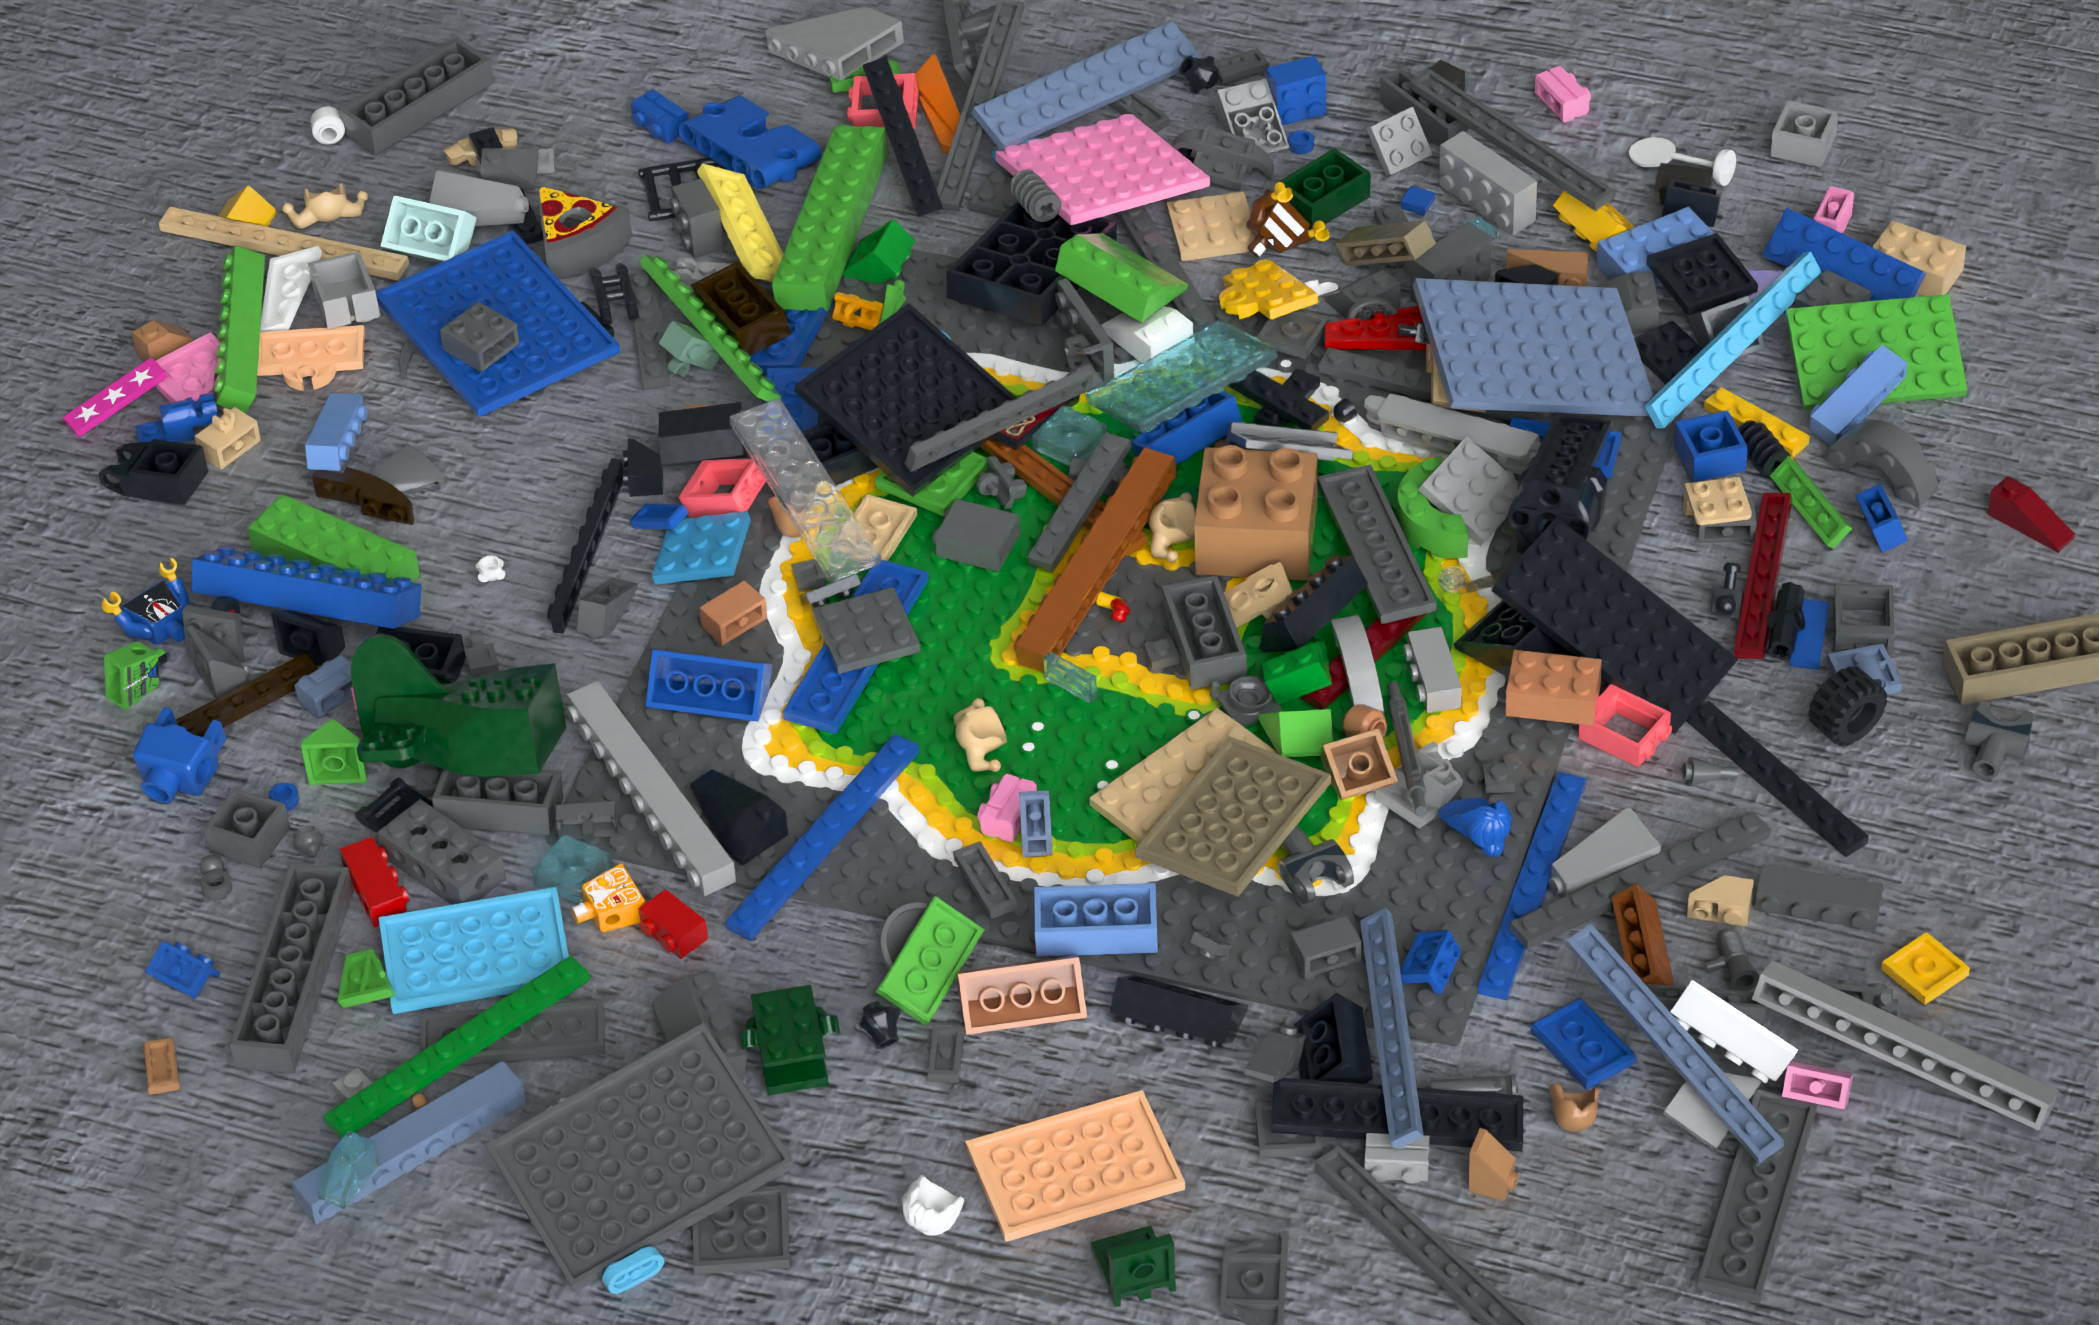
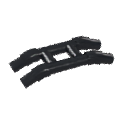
M622 263L616 265L617 275L602 277L601 271L597 268H592L589 271L602 324L604 325L611 324L613 321L609 301L624 299L628 318L630 320L639 318L628 269ZM621 285V289L605 291V287Z

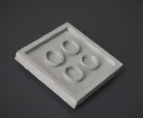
M1466 436L1421 485L1418 491L1441 512L1461 514L1468 531V536L1481 547L1507 518L1509 508L1518 491V481Z

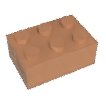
M1514 650L1506 690V716L1593 726L1601 684L1602 659Z

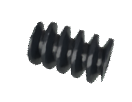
M1750 420L1739 426L1738 430L1747 445V458L1763 476L1770 477L1787 456L1791 457L1790 453L1785 450L1784 446L1780 444L1779 440L1774 437L1773 433L1768 430L1764 423H1756Z

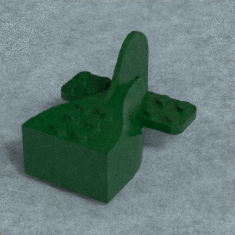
M377 634L370 636L360 644L354 653L351 663V678L363 739L356 748L360 762L382 761L390 767L402 769L423 761L451 772L478 777L539 774L566 729L555 663L507 669L451 683L445 681V679L435 678L406 644L390 635Z

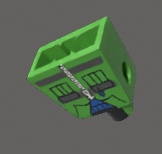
M134 642L105 654L106 699L125 711L158 686L159 667L167 662L166 653L161 648L152 650L141 642Z

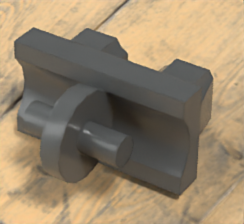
M990 456L987 458L989 464L987 471L979 475L980 479L977 482V489L982 495L991 494L995 496L1004 509L1012 508L1014 499L1025 497L1027 484L1023 479L1014 480L1015 468L1011 462L1000 463L996 456Z

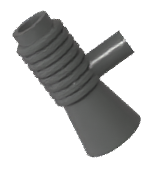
M1732 928L1720 930L1717 934L1716 943L1721 956L1705 961L1708 973L1727 967L1732 990L1749 991L1757 986L1760 976L1749 962V957L1739 933Z

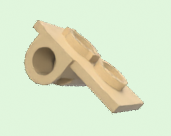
M1281 562L1275 565L1270 564L1247 577L1248 580L1224 592L1236 628L1261 614L1268 620L1273 615L1272 611L1275 608L1285 604L1290 599V594L1293 590Z

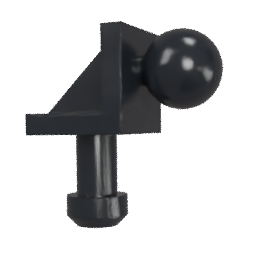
M1728 562L1724 564L1723 571H1726L1724 588L1714 587L1710 615L1739 619L1742 596H1744V590L1735 589L1737 572L1740 573L1741 570L1739 564Z

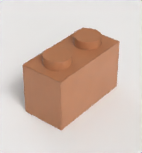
M745 580L699 607L702 628L722 646L767 619L765 598Z

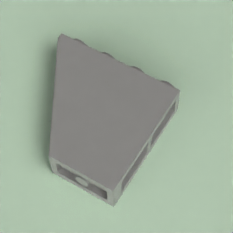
M866 6L772 27L766 30L769 53L825 76H832L836 80L846 79L852 72L859 71L863 64L877 60L904 43L901 20Z

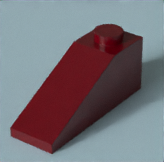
M2006 476L1991 490L1989 516L2057 553L2075 538V533L2030 487Z

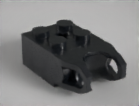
M153 439L150 443L137 442L119 446L115 452L118 456V462L121 464L109 465L101 469L98 475L101 485L122 496L185 505L209 471L202 445ZM123 451L131 453L129 460L124 456ZM106 474L120 479V482L113 483L109 481Z

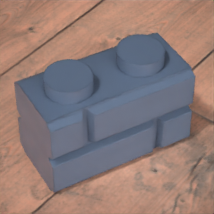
M339 655L332 661L329 660L323 663L321 668L312 674L300 678L298 683L295 684L299 704L319 719L351 698V687L353 685L351 664L346 658Z

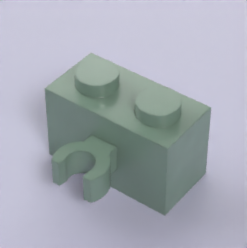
M673 320L659 341V344L675 357L669 362L667 369L673 374L678 373L682 377L688 374L690 364L712 371L720 359L717 351L696 328Z

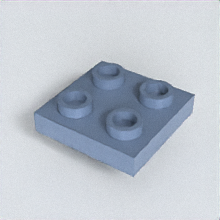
M1883 643L1830 653L1827 656V663L1832 674H1836L1839 670L1846 669L1849 666H1857L1884 688L1887 694L1902 691V682Z

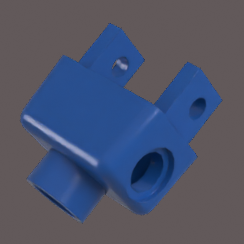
M163 707L155 723L146 724L133 751V759L143 780L141 784L143 792L148 797L161 803H171L177 792L193 796L201 795L219 768L216 757L227 739L221 722L212 720L203 737L189 733L185 727L178 726L172 709Z

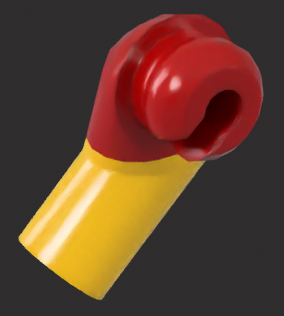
M1104 592L1099 593L1097 605L1114 610L1111 618L1120 623L1125 622L1126 616L1130 614V608L1126 602L1120 597Z

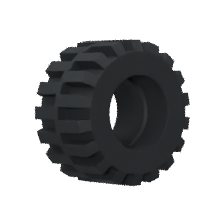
M1849 666L1846 669L1843 668L1830 676L1815 693L1809 706V721L1834 744L1839 746L1851 745L1855 741L1862 739L1876 726L1887 705V692L1859 667Z

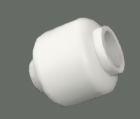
M326 106L317 109L312 114L310 120L312 135L318 142L329 145L335 144L342 139L345 133V126L340 118L339 110Z

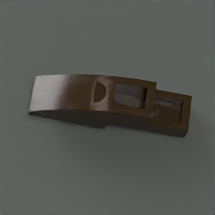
M346 467L342 474L316 470L312 476L317 497L360 505L362 514L370 517L413 525L415 522L412 503L406 495L395 486L372 474Z

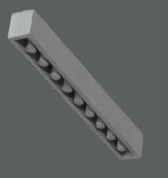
M596 681L568 693L569 706L566 707V713L572 723L576 722L585 741L589 740L592 743V748L597 758H603L609 774L612 777L616 776L619 780L622 792L625 795L629 794L631 796L636 811L645 815L650 830L652 832L656 831L659 834L664 849H670L673 853V858L678 868L685 869L690 884L694 888L698 887L705 897L735 883L736 877L732 859L601 684Z
M1773 960L1761 973L1752 997L1753 1001L2038 1131L2049 1117L2059 1092L2056 1088Z

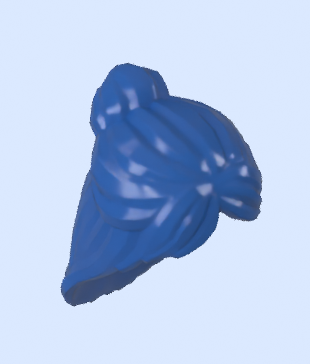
M1479 797L1453 800L1438 810V816L1480 846L1483 854L1488 857H1499L1505 847L1504 839L1510 833L1512 825L1511 811L1508 810L1507 805L1502 800L1491 802Z

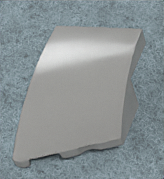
M1434 741L1417 750L1426 789L1424 798L1427 813L1425 815L1419 816L1415 813L1413 799L1408 795L1403 767L1398 768L1396 771L1397 784L1377 789L1374 795V799L1419 829L1438 814L1440 807L1448 804L1463 783L1460 775L1453 770L1450 761L1443 759L1438 753L1439 746Z
M1724 1073L1748 1101L1762 1082L1758 1078ZM1686 1081L1681 1085L1663 1112L1666 1117L1713 1150L1718 1147L1729 1131Z

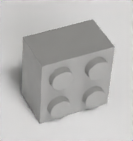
M1787 100L1772 133L1771 156L1822 168L1836 137L1838 111Z

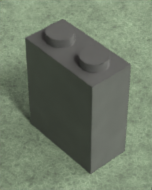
M956 499L952 508L947 509L945 512L944 521L940 528L937 527L934 531L933 543L936 544V556L999 572L1020 536L1019 515Z

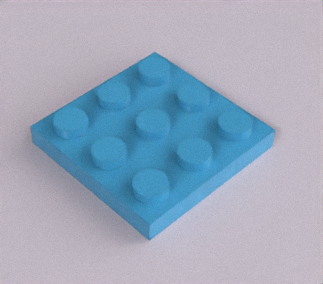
M748 511L682 519L673 530L667 529L652 574L655 585L734 576L751 522Z

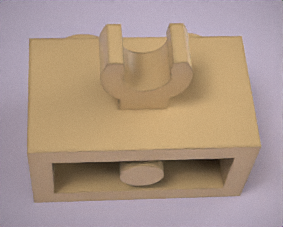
M225 407L223 409L224 415L220 418L214 415L212 424L195 435L196 445H202L206 461L220 470L261 441L257 420L236 407L231 410Z

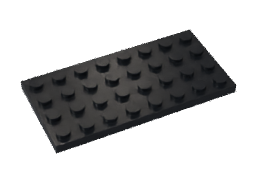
M1557 517L1491 590L1573 656L1602 659L1601 678L1606 682L1671 712L1670 725L1672 726L1671 732L1674 735L1689 718L1688 714L1701 705L1738 661L1737 657Z

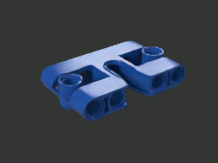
M741 95L735 96L721 104L708 103L703 107V113L680 123L678 126L680 138L687 145L727 170L744 174L748 183L758 189H764L778 181H792L797 177V169H804L819 161L822 157V151L818 143L789 124L768 130L766 128V117L769 115V112Z

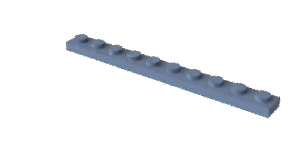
M1384 908L1360 920L1389 1138L1390 1143L1396 1149H1399L1424 1137L1393 917L1390 911Z
M1589 924L1566 940L1567 947L1758 1163H1761L1784 1147V1140L1592 924Z

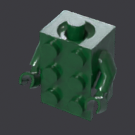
M811 985L750 995L753 1017L746 1021L744 1029L739 1033L741 1048L746 1049L745 1047L753 1046L759 1048L768 1096L828 1086V1075L824 1061L826 1054L822 1036L833 1032L840 1033L838 1016L829 1015L822 1007L815 1006Z

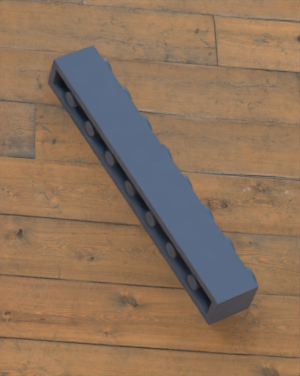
M504 1061L499 1062L293 1181L292 1186L297 1204L315 1225L333 1217L337 1212L353 1203L359 1202L363 1197L386 1186L404 1173L412 1171L430 1158L438 1156L442 1151L465 1140L471 1134L491 1125L509 1112L517 1110L526 1103L523 1082Z

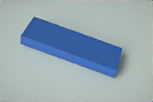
M1803 600L1802 611L1805 617V628L1798 631L1795 651L1791 655L1790 666L1819 670L1830 602Z

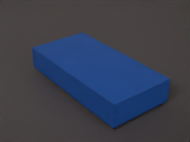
M644 504L631 518L630 523L633 528L673 530L689 512L685 505Z

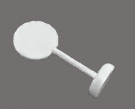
M1652 137L1642 139L1633 144L1629 150L1630 160L1642 167L1662 166L1669 163L1672 159L1712 168L1713 181L1721 186H1726L1730 182L1736 166V155L1733 150L1723 149L1717 154L1714 161L1676 153L1675 145L1664 138Z

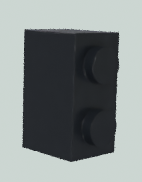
M1670 179L1662 217L1690 207L1708 227H1714L1723 189Z

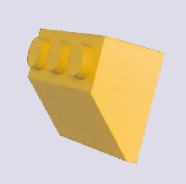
M1563 191L1553 204V207L1560 212L1558 217L1566 224L1575 226L1576 228L1573 231L1582 239H1588L1591 242L1589 246L1595 252H1597L1599 241L1635 228L1609 202L1595 211L1566 191Z

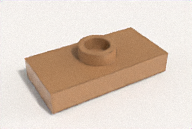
M174 1037L143 1042L149 1095L180 1090Z

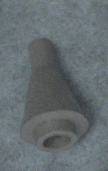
M1689 757L1688 761L1684 762L1682 766V778L1687 780L1688 786L1718 780L1719 778L1737 779L1738 777L1737 767H1719V765Z

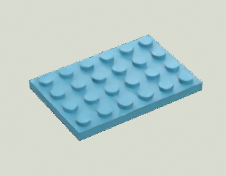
M557 887L379 917L386 973L395 991V996L390 997L393 1014L511 994L569 957Z

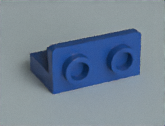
M1449 930L1417 933L1400 969L1402 984L1429 982L1435 994H1442L1461 953L1458 943Z
M162 941L145 970V973L195 1000L209 976L212 975L218 978L220 972L212 967L215 963L214 961L200 953L195 958L190 955L191 949L177 941L173 946Z

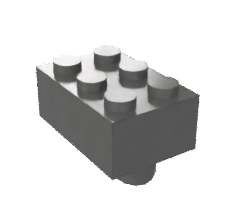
M1467 222L1449 235L1435 240L1436 244L1416 260L1406 261L1404 265L1405 271L1411 275V300L1416 304L1418 302L1412 286L1416 278L1485 282L1490 278L1491 236L1470 222Z

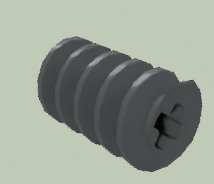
M1021 170L1011 179L1009 185L1011 195L1034 220L1039 222L1049 221L1059 213L1062 204L1060 198L1033 170Z

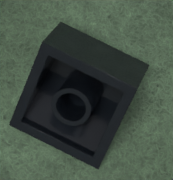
M274 610L271 613L279 654L296 658L305 653L315 665L321 667L326 661H332L338 657L346 647L341 626L293 611Z

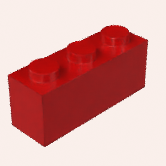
M370 837L339 848L342 865L349 868L352 886L373 927L380 926L379 917L407 912L405 903L409 902L408 894L403 885L398 886L399 879L394 866L388 867L387 863L389 861L383 846L378 847L374 838Z

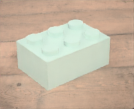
M393 196L381 247L393 253L441 263L468 251L477 217L465 211Z

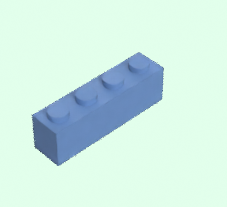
M1881 345L1875 352L1870 351L1865 356L1862 365L1858 369H1852L1846 376L1845 382L1840 387H1834L1822 405L1818 404L1813 408L1809 415V430L1832 446L1852 425L1861 423L1906 378L1908 363L1884 345Z
M329 394L305 444L307 469L341 470L344 461H347L349 458L350 448L355 446L356 435L361 433L362 422L367 420L368 410L367 405H363L362 394Z

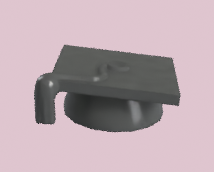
M1240 677L1231 683L1230 689L1220 692L1218 691L1220 685L1217 681L1211 684L1210 697L1218 700L1227 715L1243 727L1260 722L1258 720L1259 714L1283 712L1265 681L1257 677Z

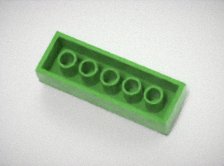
M283 494L248 527L252 550L259 551L260 555L263 556L278 554L285 556V560L306 559L313 565L329 563L335 565V569L357 568L363 574L369 575V573L378 572L386 574V578L391 579L407 577L411 579V582H414L420 576L416 551Z

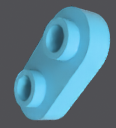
M655 1247L641 1248L632 1255L618 1262L611 1263L606 1268L602 1281L611 1293H621L657 1274L663 1267L664 1258Z

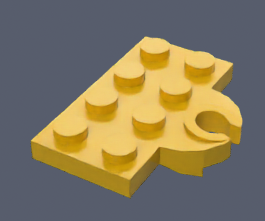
M1259 260L1253 266L1237 268L1230 274L1222 276L1226 289L1219 296L1221 310L1225 309L1228 314L1239 315V320L1249 317L1258 311L1272 320L1319 303L1317 292L1271 260Z

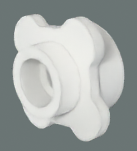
M496 556L483 557L476 564V569L480 573L478 580L480 582L503 579L506 575L505 571L502 570L503 560Z

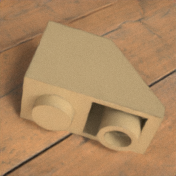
M1723 875L1690 892L1687 918L1747 926L1753 898L1754 880Z

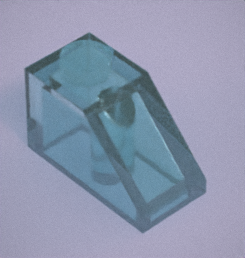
M348 1131L330 1154L317 1194L318 1198L345 1209L380 1166L375 1142Z

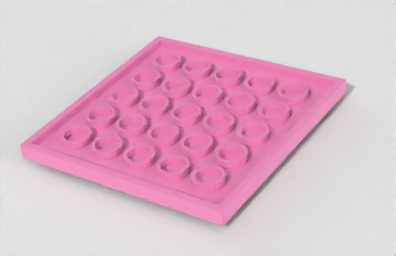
M1123 114L1116 119L1101 120L1094 125L1076 127L1072 131L1054 133L1050 137L1032 139L1025 144L1007 146L1003 151H995L996 162L1013 176L1025 169L1033 170L1035 174L1039 175L1046 182V185L1060 198L1062 204L1058 215L1070 225L1210 186V177L1133 114Z

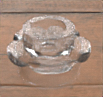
M1455 566L1444 568L1442 573L1438 574L1441 588L1447 592H1457V589L1459 591L1466 581L1465 572Z

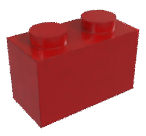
M666 889L639 908V925L643 933L648 937L652 936L660 942L667 952L674 953L680 959H683L708 940L706 920Z

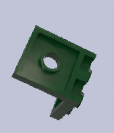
M1147 1226L1091 1242L1092 1254L1115 1308L1121 1306V1298L1134 1294L1141 1301L1151 1298L1152 1289L1167 1286L1169 1292L1176 1291L1174 1242L1170 1234L1156 1237L1152 1226Z

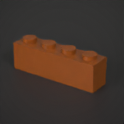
M1636 883L1611 897L1625 962L1644 983L1675 986L1656 900Z

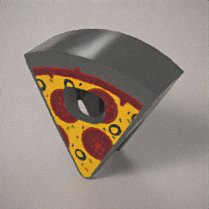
M547 186L538 189L547 267L558 279L581 275L589 272L592 268H599L615 257L630 240L632 229L628 208ZM577 214L585 218L586 220H578L570 218L568 216Z

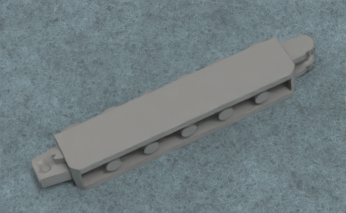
M1389 393L1387 398L1369 395L1364 399L1367 419L1380 425L1384 437L1450 455L1463 439L1468 436L1503 469L1519 475L1523 466L1536 456L1541 445L1539 435L1529 430H1521L1503 423L1499 424L1488 421L1478 416L1474 417L1456 410L1434 406L1431 403H1423L1406 396Z

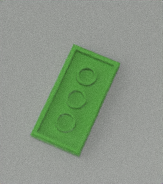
M934 896L875 992L926 1026L956 979V972L962 969L985 929Z

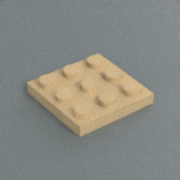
M1244 192L1167 202V213L1181 261L1250 252L1247 247L1255 236L1246 228V223L1250 218V210Z

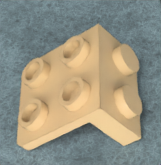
M1740 477L1685 483L1683 509L1686 516L1694 515L1698 525L1748 520L1751 518L1752 511Z

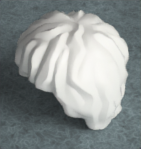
M921 1175L909 1186L901 1202L904 1219L907 1224L926 1235L933 1236L946 1232L951 1228L960 1214L964 1200L963 1197L953 1195L951 1192L929 1181L924 1175Z

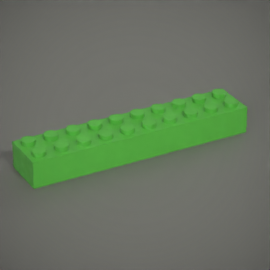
M848 125L834 127L772 282L775 301L784 310L807 309L808 311H817L819 307H824L825 311H829L889 154L885 127H856Z

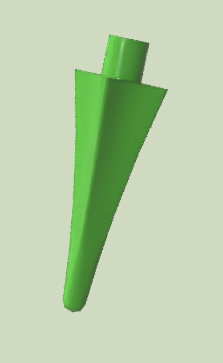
M896 280L893 286L887 284L880 323L896 313L906 300L903 294L905 288L903 281Z

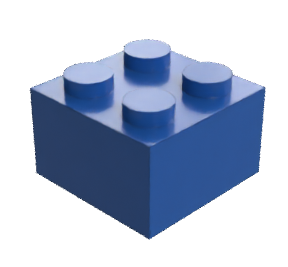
M1315 56L1266 68V78L1282 125L1326 114V73Z
M1728 410L1675 422L1674 447L1692 482L1746 471L1747 445Z

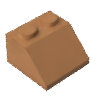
M1379 728L1322 746V763L1325 771L1331 774L1330 784L1341 800L1398 783Z

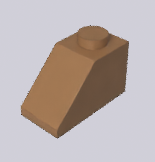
M152 320L132 332L137 357L143 362L151 357L157 360L195 340L181 327L157 320Z
M1482 1128L1479 1129L1470 1150L1469 1192L1505 1201L1509 1190L1514 1191L1518 1183L1519 1172H1515L1516 1158L1487 1130Z

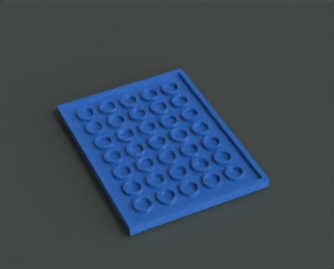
M514 230L376 291L377 302L478 417L620 353L619 343ZM478 301L517 323L520 342L519 345L483 372L476 370L444 351L440 329Z

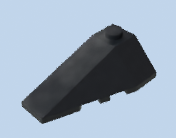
M713 769L690 783V788L702 811L709 818L710 825L713 831H716L723 849L741 865H745L788 835L786 811L767 795Z

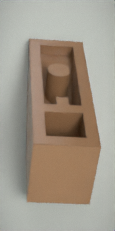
M1507 249V269L1536 264L1558 273V285L1587 287L1588 252Z

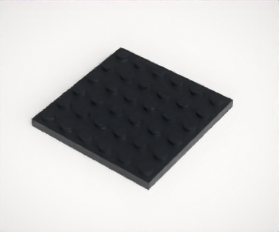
M910 303L798 382L794 389L795 393L912 497L991 439L994 434L911 472L905 465L908 450L913 443L917 441L923 442L941 430L947 431L963 420L969 421L985 410L991 411L1007 400L1013 401L1017 399Z

